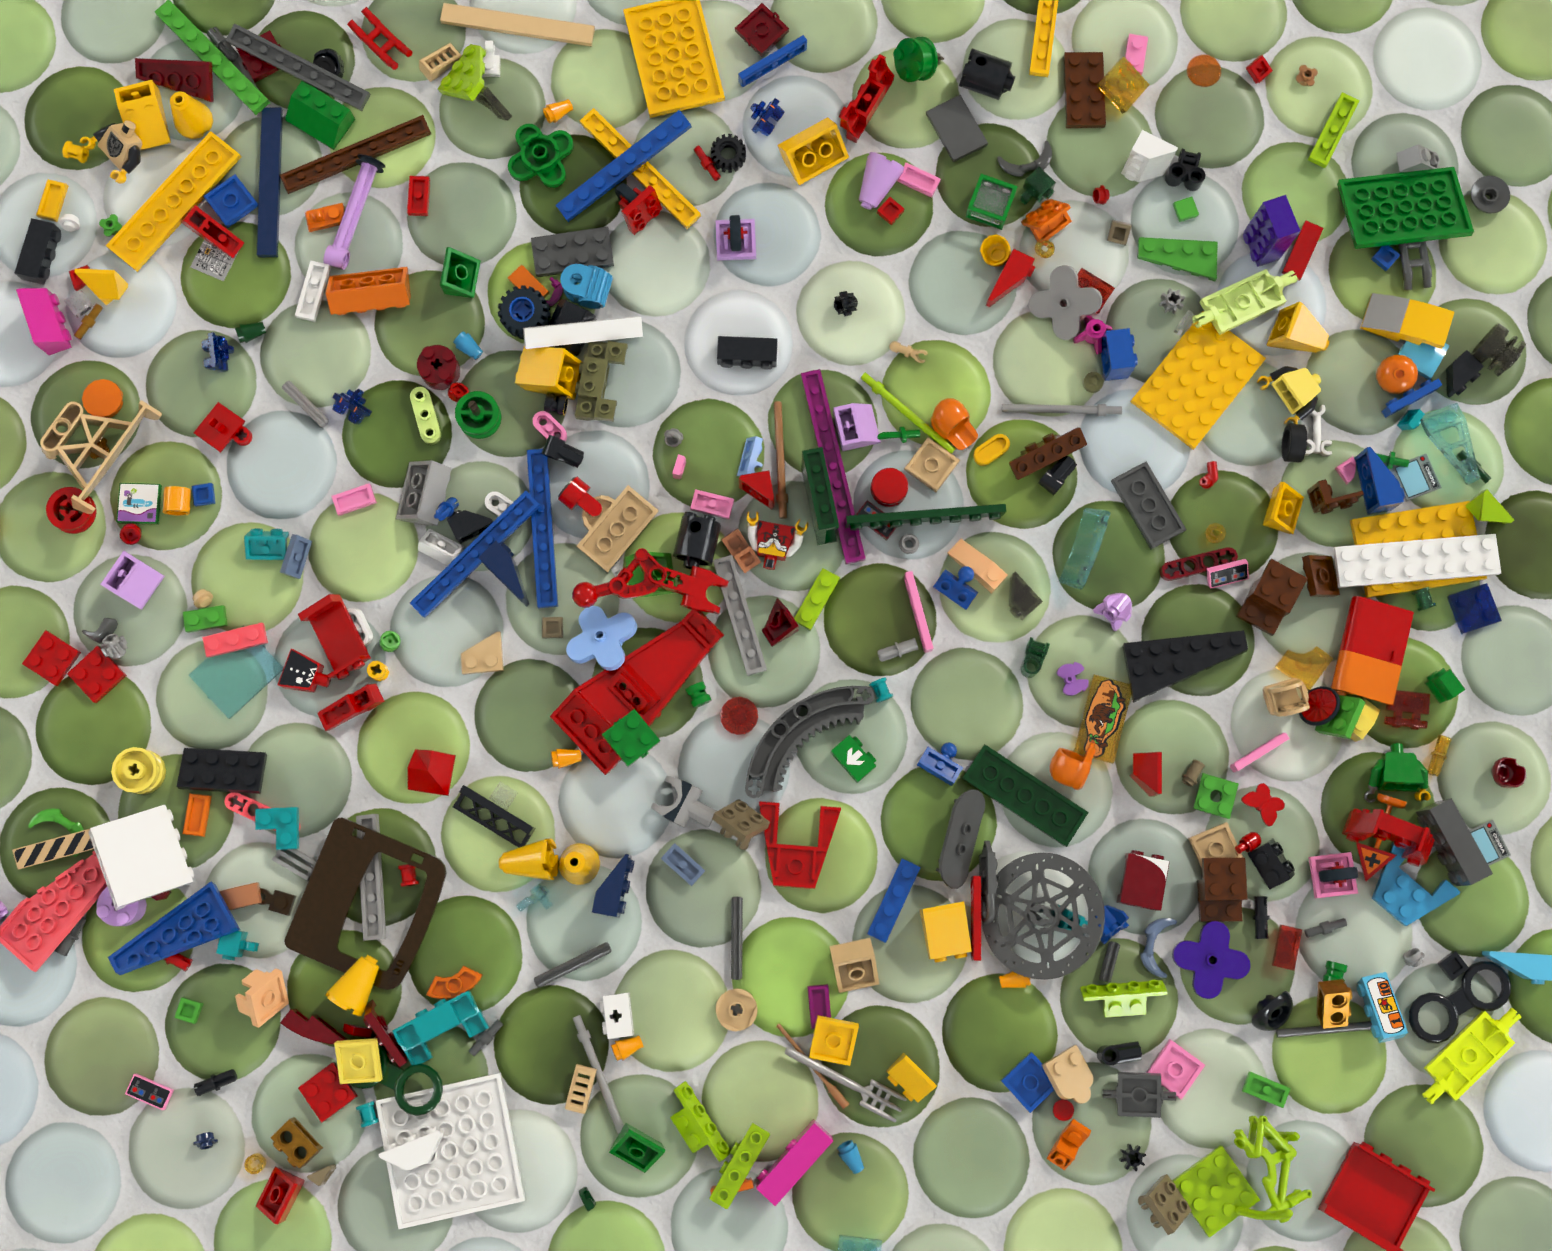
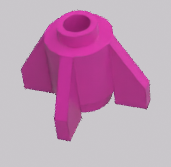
M1089 315L1085 316L1086 328L1084 332L1074 337L1073 342L1075 344L1085 340L1089 344H1094L1097 355L1101 354V339L1105 331L1113 330L1112 326L1106 325L1103 321L1094 319Z

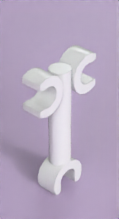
M1325 405L1320 406V412L1314 410L1310 413L1313 417V441L1307 439V445L1310 450H1306L1305 456L1310 455L1312 452L1314 454L1320 453L1324 457L1332 454V451L1324 449V446H1330L1332 441L1325 440L1321 443V415L1325 412Z

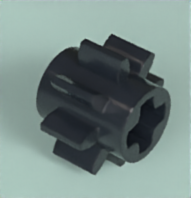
M843 291L839 292L840 296L834 297V308L838 315L844 314V316L852 315L853 311H857L858 300L854 293Z
M1127 1144L1128 1149H1120L1123 1157L1119 1158V1161L1126 1162L1125 1169L1128 1170L1132 1166L1134 1171H1137V1166L1140 1164L1145 1166L1142 1162V1157H1145L1146 1154L1139 1152L1140 1146L1137 1145L1133 1149L1131 1144ZM1129 1154L1134 1155L1136 1157V1160H1131L1128 1157Z

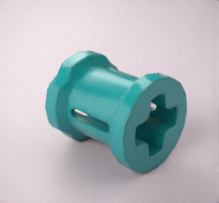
M886 677L869 684L876 695V703L893 697V694L889 692Z
M374 1101L356 1107L361 1116L362 1128L379 1122L373 1107Z

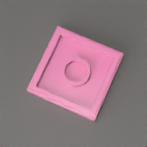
M1169 1039L1146 1073H1161V1085L1170 1092H1176V1097L1182 1100L1205 1064Z

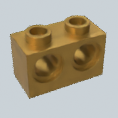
M1343 979L1318 982L1316 1016L1323 1029L1348 1026V1017H1351L1349 1001L1352 1000V991L1350 987H1347Z
M295 1117L289 1119L270 1137L274 1141V1147L280 1152L283 1151L288 1156V1162L293 1167H298L299 1169L304 1167L323 1148ZM286 1131L292 1134L291 1142H287L284 1139ZM300 1146L304 1147L307 1151L305 1158L301 1157L298 1153Z

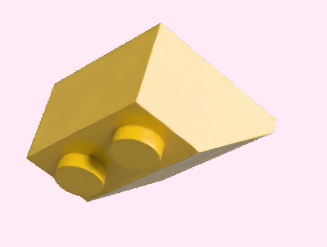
M905 1053L887 1069L889 1074L888 1080L894 1086L899 1084L904 1089L902 1093L911 1102L914 1099L920 1102L937 1087Z

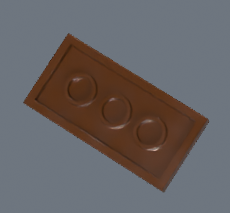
M1065 52L1066 128H1105L1103 52Z

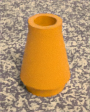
M567 99L546 105V108H543V113L549 123H556L568 112L572 111L573 106L570 100Z
M556 749V751H551L553 768L558 767L560 769L577 762H582L580 750Z
M1013 971L999 976L1001 988H1026V986L1031 985L1030 978Z
M639 1035L615 1041V1044L611 1045L617 1061L625 1060L644 1047Z

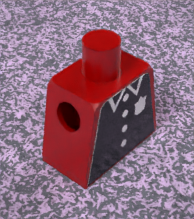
M291 649L278 686L285 689L314 693L318 685L327 688L331 678L322 673L324 665Z

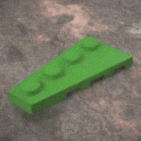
M1139 237L1137 259L1161 266L1166 265L1174 270H1183L1190 272L1191 275L1209 278L1208 280L1216 281L1218 242Z

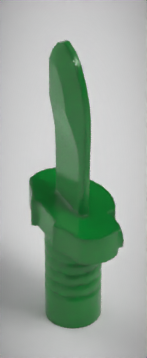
M899 427V432H882L878 434L877 438L880 440L900 438L901 442L905 443L907 438H920L921 434L920 430H905V427Z
M1390 451L1389 456L1377 454L1383 463H1387L1388 469H1392L1393 465L1408 467L1409 465L1408 459L1395 457V452Z

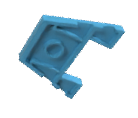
M1392 842L1390 853L1397 856L1385 865L1372 899L1403 926H1407L1459 895L1460 891L1447 880H1443L1432 894L1427 892L1399 868L1405 858H1402L1405 849L1394 846V842Z

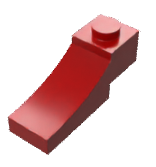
M367 684L356 692L345 695L317 714L325 731H330L340 724L372 710L385 701L377 684Z

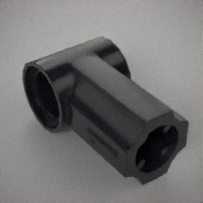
M549 435L541 454L578 468L584 458V452L565 444L566 442L560 438Z
M1070 456L1059 459L1054 467L1045 473L1038 484L1054 496L1077 464Z
M1138 1041L1109 1046L1104 1045L1097 1051L1098 1060L1106 1065L1142 1060L1141 1047ZM1110 1049L1113 1056L1111 1060L1107 1061L1104 1054Z

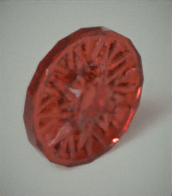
M734 697L723 705L720 713L721 723L732 734H746L752 731L757 724V708L747 698Z

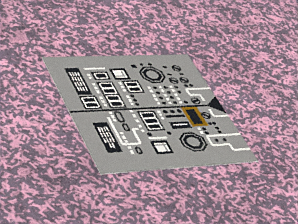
M204 240L190 267L224 281L237 254L234 258H231Z

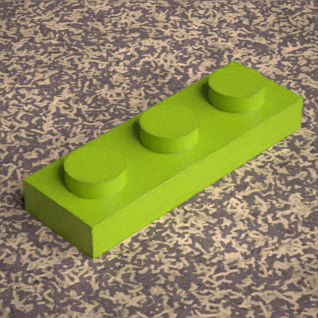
M822 568L794 617L797 624L811 631L839 582V576Z

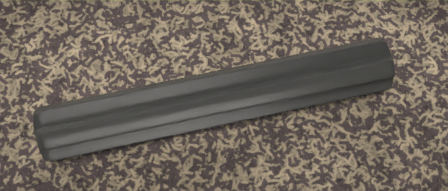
M732 897L731 979L741 980L743 898Z
M605 942L536 976L534 982L540 988L611 953V947L608 942Z

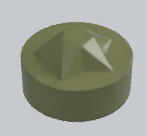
M1097 372L1088 373L1083 380L1085 390L1090 393L1100 391L1104 384L1102 375Z

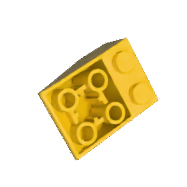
M153 80L114 89L123 123L131 121L136 125L134 132L142 140L141 150L171 143L160 90Z

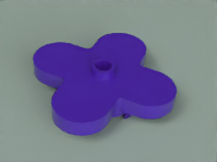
M1218 921L1208 922L1202 927L1199 942L1181 941L1174 946L1172 951L1174 963L1178 967L1191 970L1194 973L1192 981L1193 990L1199 997L1205 999H1212L1220 994L1225 977L1241 979L1249 973L1251 966L1250 960L1245 953L1229 948V929L1225 924ZM1211 956H1214L1215 959L1213 964L1209 962Z

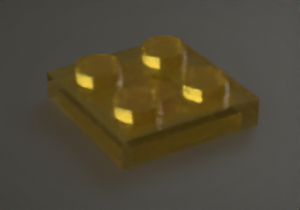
M1122 57L1098 83L1097 87L1123 114L1150 84L1125 57Z

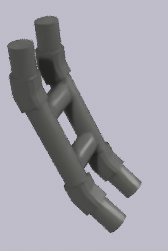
M1426 241L1398 244L1403 269L1404 290L1412 289V268L1422 267L1423 288L1432 287V268L1429 262ZM1419 248L1420 259L1409 260L1408 249Z

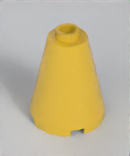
M176 92L171 96L170 106L174 126L182 136L189 139H197L203 137V134L207 131H210L213 124V115L205 104L185 92Z
M548 838L504 852L502 857L499 858V868L506 874L554 880L553 877L557 876L559 868L558 855H554L553 850L557 848L553 839Z
M577 843L570 845L562 852L559 859L561 875L565 880L576 885L592 881L600 868L599 855L587 844ZM578 859V865L574 866V861Z
M370 955L366 957L361 956L327 991L325 996L342 1009L351 1010L352 1008L354 1010L352 1014L362 1016L379 970L378 960Z

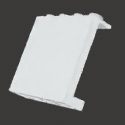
M166 805L92 827L88 832L115 910L184 885L190 886L193 882V870L186 864V851L184 847H180L178 841L180 840V834L178 829H174L172 825L173 815L170 809L167 810Z

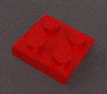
M45 630L22 664L53 685L58 686L81 652Z
M96 646L67 673L94 703L100 701L127 676L109 656H104L100 646Z
M335 1062L329 1064L298 1087L321 1123L358 1097L350 1084H340L338 1068Z

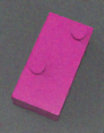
M813 1119L796 1139L793 1138L788 1143L784 1153L768 1171L764 1168L756 1177L759 1180L756 1183V1189L776 1206L833 1142V1137Z

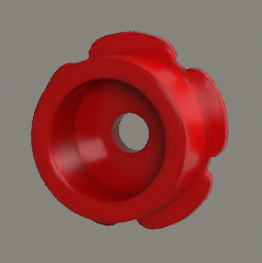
M1101 185L1099 188L1094 189L1093 200L1096 204H1106L1110 193L1108 189H1105L1104 185Z

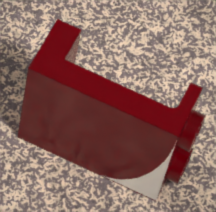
M1131 850V853L1125 854L1126 863L1122 886L1116 903L1161 911L1170 861L1164 860V856L1152 854L1151 857L1143 856L1144 852Z

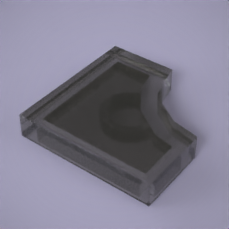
M483 87L475 98L476 101L487 107L499 119L508 121L512 115L488 87Z

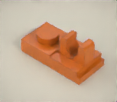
M343 203L306 211L305 216L309 232L339 226L345 212Z

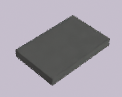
M961 95L926 111L930 123L953 163L988 145Z

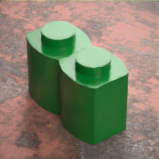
M1442 668L1426 677L1428 681L1425 682V685L1439 704L1451 700L1466 690L1451 669L1445 670Z

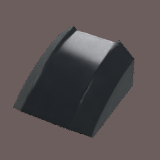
M560 299L548 325L596 321L597 319L590 311L567 300ZM585 343L550 347L564 348L574 356H578Z

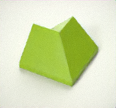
M1488 489L1481 491L1465 505L1478 521L1503 524L1514 521L1512 516Z

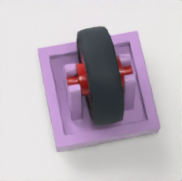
M731 215L729 220H716L717 261L756 259L755 219L740 220V215Z

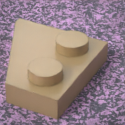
M500 631L461 653L463 675L504 671Z

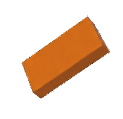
M523 265L518 267L508 277V280L519 289H521V285H525L527 289L530 286L535 291L538 290L544 298L549 294V291Z
M189 793L183 834L205 837L212 796Z

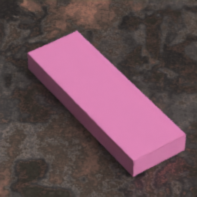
M1281 733L1231 764L1230 768L1233 773L1237 772L1290 738L1286 733Z

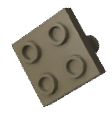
M740 799L715 812L712 820L722 826L720 830L721 835L724 834L726 838H731L734 835L738 838L735 844L737 847L740 845L739 848L742 850L748 848L752 837L766 830L770 824V821Z
M1168 1174L1161 1176L1146 1195L1138 1198L1139 1205L1144 1204L1141 1206L1143 1210L1150 1208L1152 1211L1151 1223L1157 1222L1153 1226L1155 1228L1162 1226L1167 1235L1174 1233L1192 1211Z

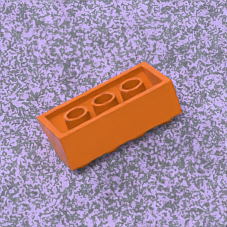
M408 267L329 276L325 294L331 315H345L348 312L363 313L373 309L380 311L389 307L403 308L410 305L411 293Z

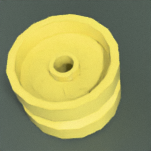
M132 747L125 749L117 755L113 762L111 773L113 781L119 788L126 792L145 795L154 792L161 786L165 779L166 767L162 758L153 751Z

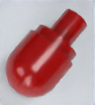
M1250 832L1243 836L1240 844L1235 847L1236 852L1240 854L1244 851H1253L1261 844L1260 835L1256 832Z

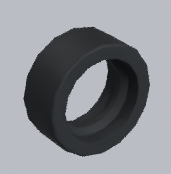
M1287 424L1282 437V458L1285 462H1302L1307 448L1306 427L1301 424Z

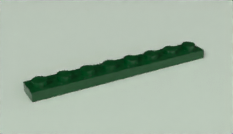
M1006 504L850 515L845 517L844 527L856 531L870 526V529L882 528V525H890L892 528L901 527L902 524L910 523V526L922 525V522H930V524L934 525L949 520L950 523L961 522V519H969L972 522L980 521L981 518L989 517V520L1001 519V516L1007 511Z

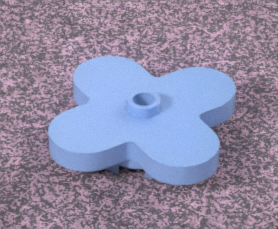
M598 606L585 608L579 615V624L583 632L569 641L566 648L567 655L573 662L578 664L586 663L595 658L604 670L613 671L618 669L625 660L622 645L636 633L637 623L629 613H618L611 618H607L604 611Z

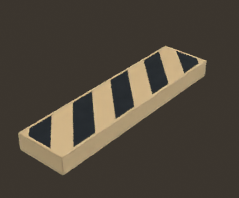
M90 829L13 849L17 868L22 869L94 849L88 834Z

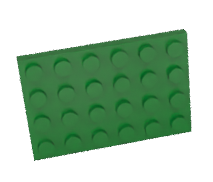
M1455 167L1339 179L1337 183L1355 249L1472 236L1474 233Z

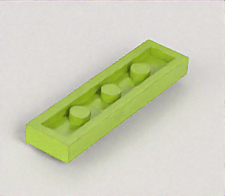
M1343 92L1341 93L1308 161L1326 168L1360 100Z

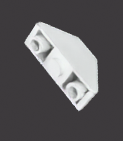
M436 1127L423 1131L424 1136L417 1138L415 1134L403 1139L404 1143L397 1146L396 1142L383 1147L384 1151L379 1153V1157L406 1171L426 1164L432 1160L444 1130L443 1128L437 1130Z

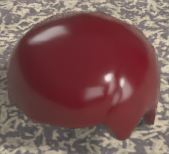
M1502 757L1495 761L1491 769L1495 783L1503 788H1518L1526 780L1525 767L1518 765L1514 758Z

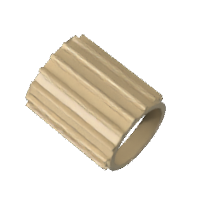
M1292 678L1263 688L1265 703L1270 715L1278 717L1288 716L1310 708L1308 691L1302 679ZM1296 688L1300 689L1302 700L1299 698Z

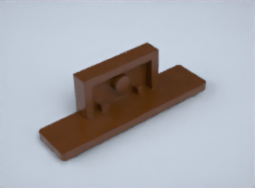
M1077 427L1063 435L1050 433L1042 438L1043 441L1037 444L1033 442L1026 445L1025 450L1020 452L1022 456L1009 462L1015 478L1020 480L1085 447L1087 442L1081 428Z

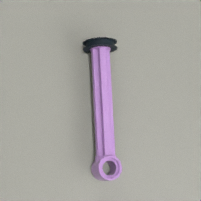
M363 154L357 155L359 159L356 160V163L361 168L334 243L327 247L324 254V264H329L343 270L348 266L350 260L348 249L376 172L383 173L384 170L382 168H385V164L381 161Z

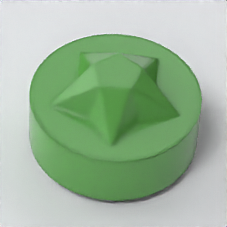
M394 631L384 632L379 640L380 647L386 652L396 651L401 643L400 636Z

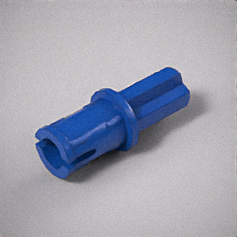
M450 497L446 502L440 503L434 518L443 521L446 517H450L459 506V503H456L458 500Z

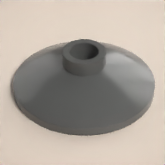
M1484 176L1473 184L1471 200L1476 208L1482 212L1498 213L1508 205L1510 190L1502 179L1496 176Z

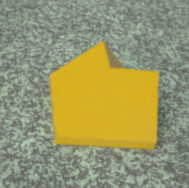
M75 269L76 275L105 305H108L114 299L119 300L128 288V283L115 270Z

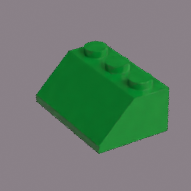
M302 80L291 95L285 120L334 150L355 121V117L349 108Z

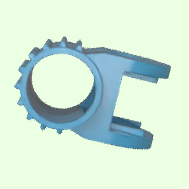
M572 264L563 270L560 281L565 296L571 302L589 309L605 307L613 280L610 273L594 265L585 266L581 264Z

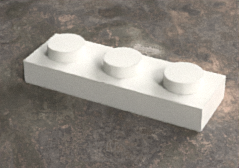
M310 260L295 312L296 318L316 322L331 270L329 264Z

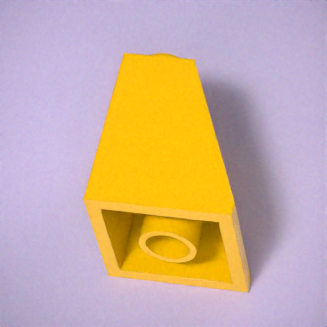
M524 346L520 356L515 384L524 390L542 394L553 393L558 397L563 395L568 396V399L575 400L576 382L580 381L579 366L582 361L564 348L541 347L526 349Z
M964 901L920 909L929 959H934L936 963L947 961L946 956L955 955V959L967 957V952H972Z

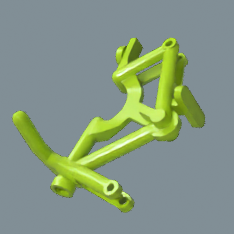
M1250 1116L1248 1138L1242 1129H1236L1233 1132L1236 1136L1234 1143L1237 1147L1244 1149L1248 1158H1259L1262 1156L1265 1160L1268 1175L1262 1178V1183L1271 1202V1207L1265 1211L1237 1207L1236 1213L1240 1216L1257 1220H1279L1280 1223H1285L1293 1216V1211L1289 1208L1312 1197V1191L1308 1189L1303 1191L1295 1189L1286 1196L1290 1162L1297 1155L1296 1149L1288 1144V1142L1298 1141L1300 1135L1297 1132H1277L1268 1122L1266 1116H1259V1118ZM1264 1137L1277 1150L1276 1152L1271 1154L1262 1146ZM1281 1162L1278 1192L1276 1194L1274 1189L1277 1183L1276 1164Z

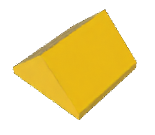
M1280 482L1273 488L1263 526L1294 534L1304 497L1287 483Z

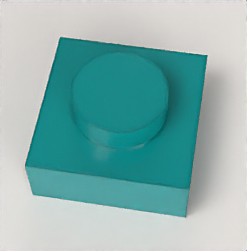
M1420 409L1408 410L1397 426L1402 431L1413 430L1420 425L1421 419L1425 414Z

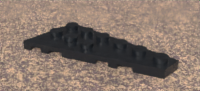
M1244 630L1124 643L1123 651L1133 703L1165 687H1170L1188 679L1205 669H1210L1216 664L1247 652L1248 646Z

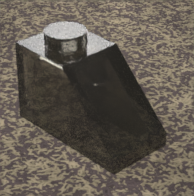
M1015 571L1010 577L1009 607L1011 608L1010 612L1015 618L1023 620L1040 606L1043 601Z

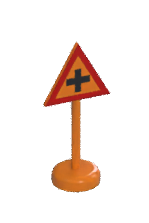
M1380 793L1377 795L1379 802L1388 804L1385 813L1389 815L1393 806L1401 809L1406 807V801ZM1376 839L1374 847L1356 843L1365 881L1369 880L1397 856L1380 850L1381 840Z

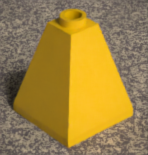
M1299 301L1279 310L1266 345L1275 348L1316 353L1327 349L1329 346V334L1306 306Z

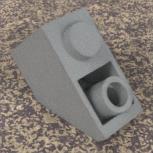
M1415 145L1396 153L1400 172L1439 168L1440 159L1438 154L1421 145Z

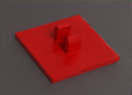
M218 402L193 433L221 453L246 421Z

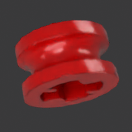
M242 426L233 437V440L241 446H246L252 441V433ZM241 432L247 435L244 440L238 437L239 434L242 435Z

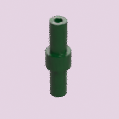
M1464 450L1457 454L1468 466L1467 469L1472 474L1475 473L1485 484L1491 479L1480 467L1482 465L1477 460L1474 461Z

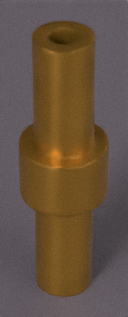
M96 303L88 316H84L81 320L82 324L74 334L76 338L81 340L89 327H93L96 323L94 320L103 309L102 306Z

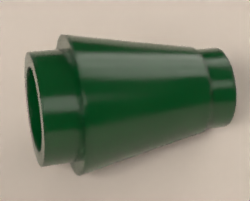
M263 322L239 324V327L235 328L240 343H248L266 333Z

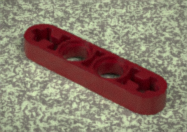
M1226 547L1169 561L1160 568V576L1166 581H1173L1205 573L1207 568L1210 567L1204 565V557H1211L1214 562L1212 567L1218 566V558L1223 557L1226 552L1228 555H1232L1230 562L1237 561L1238 554L1233 548ZM1227 559L1219 561L1220 565L1230 563ZM1190 561L1194 564L1192 572L1184 569L1185 562ZM1179 563V571L1173 572L1172 576L1169 573H1165L1168 567L1176 569Z

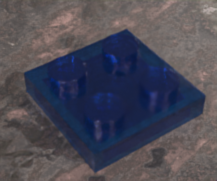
M1487 583L1447 596L1461 634L1502 621Z

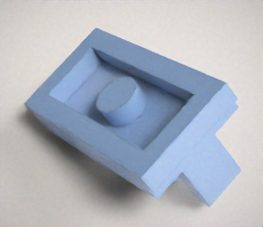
M757 436L746 438L737 476L755 473V467L760 468L763 466L762 463L756 461L762 451V438Z

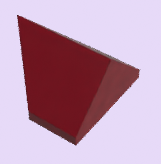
M778 597L766 625L762 629L772 647L799 631V626Z

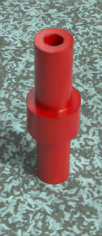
M699 145L696 146L693 150L701 160L700 164L704 170L709 172L714 181L719 180L721 176L713 166L714 162L709 156L707 157Z

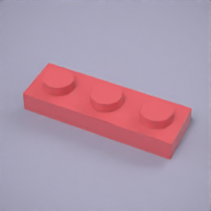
M264 623L202 637L206 657L208 658L268 643Z

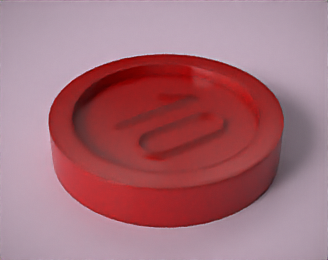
M1060 1099L1053 1105V1114L1058 1120L1067 1121L1072 1118L1074 1107L1070 1101Z

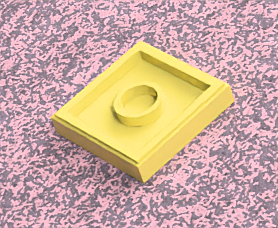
M377 1038L342 1040L334 1043L340 1084L380 1082L383 1079Z

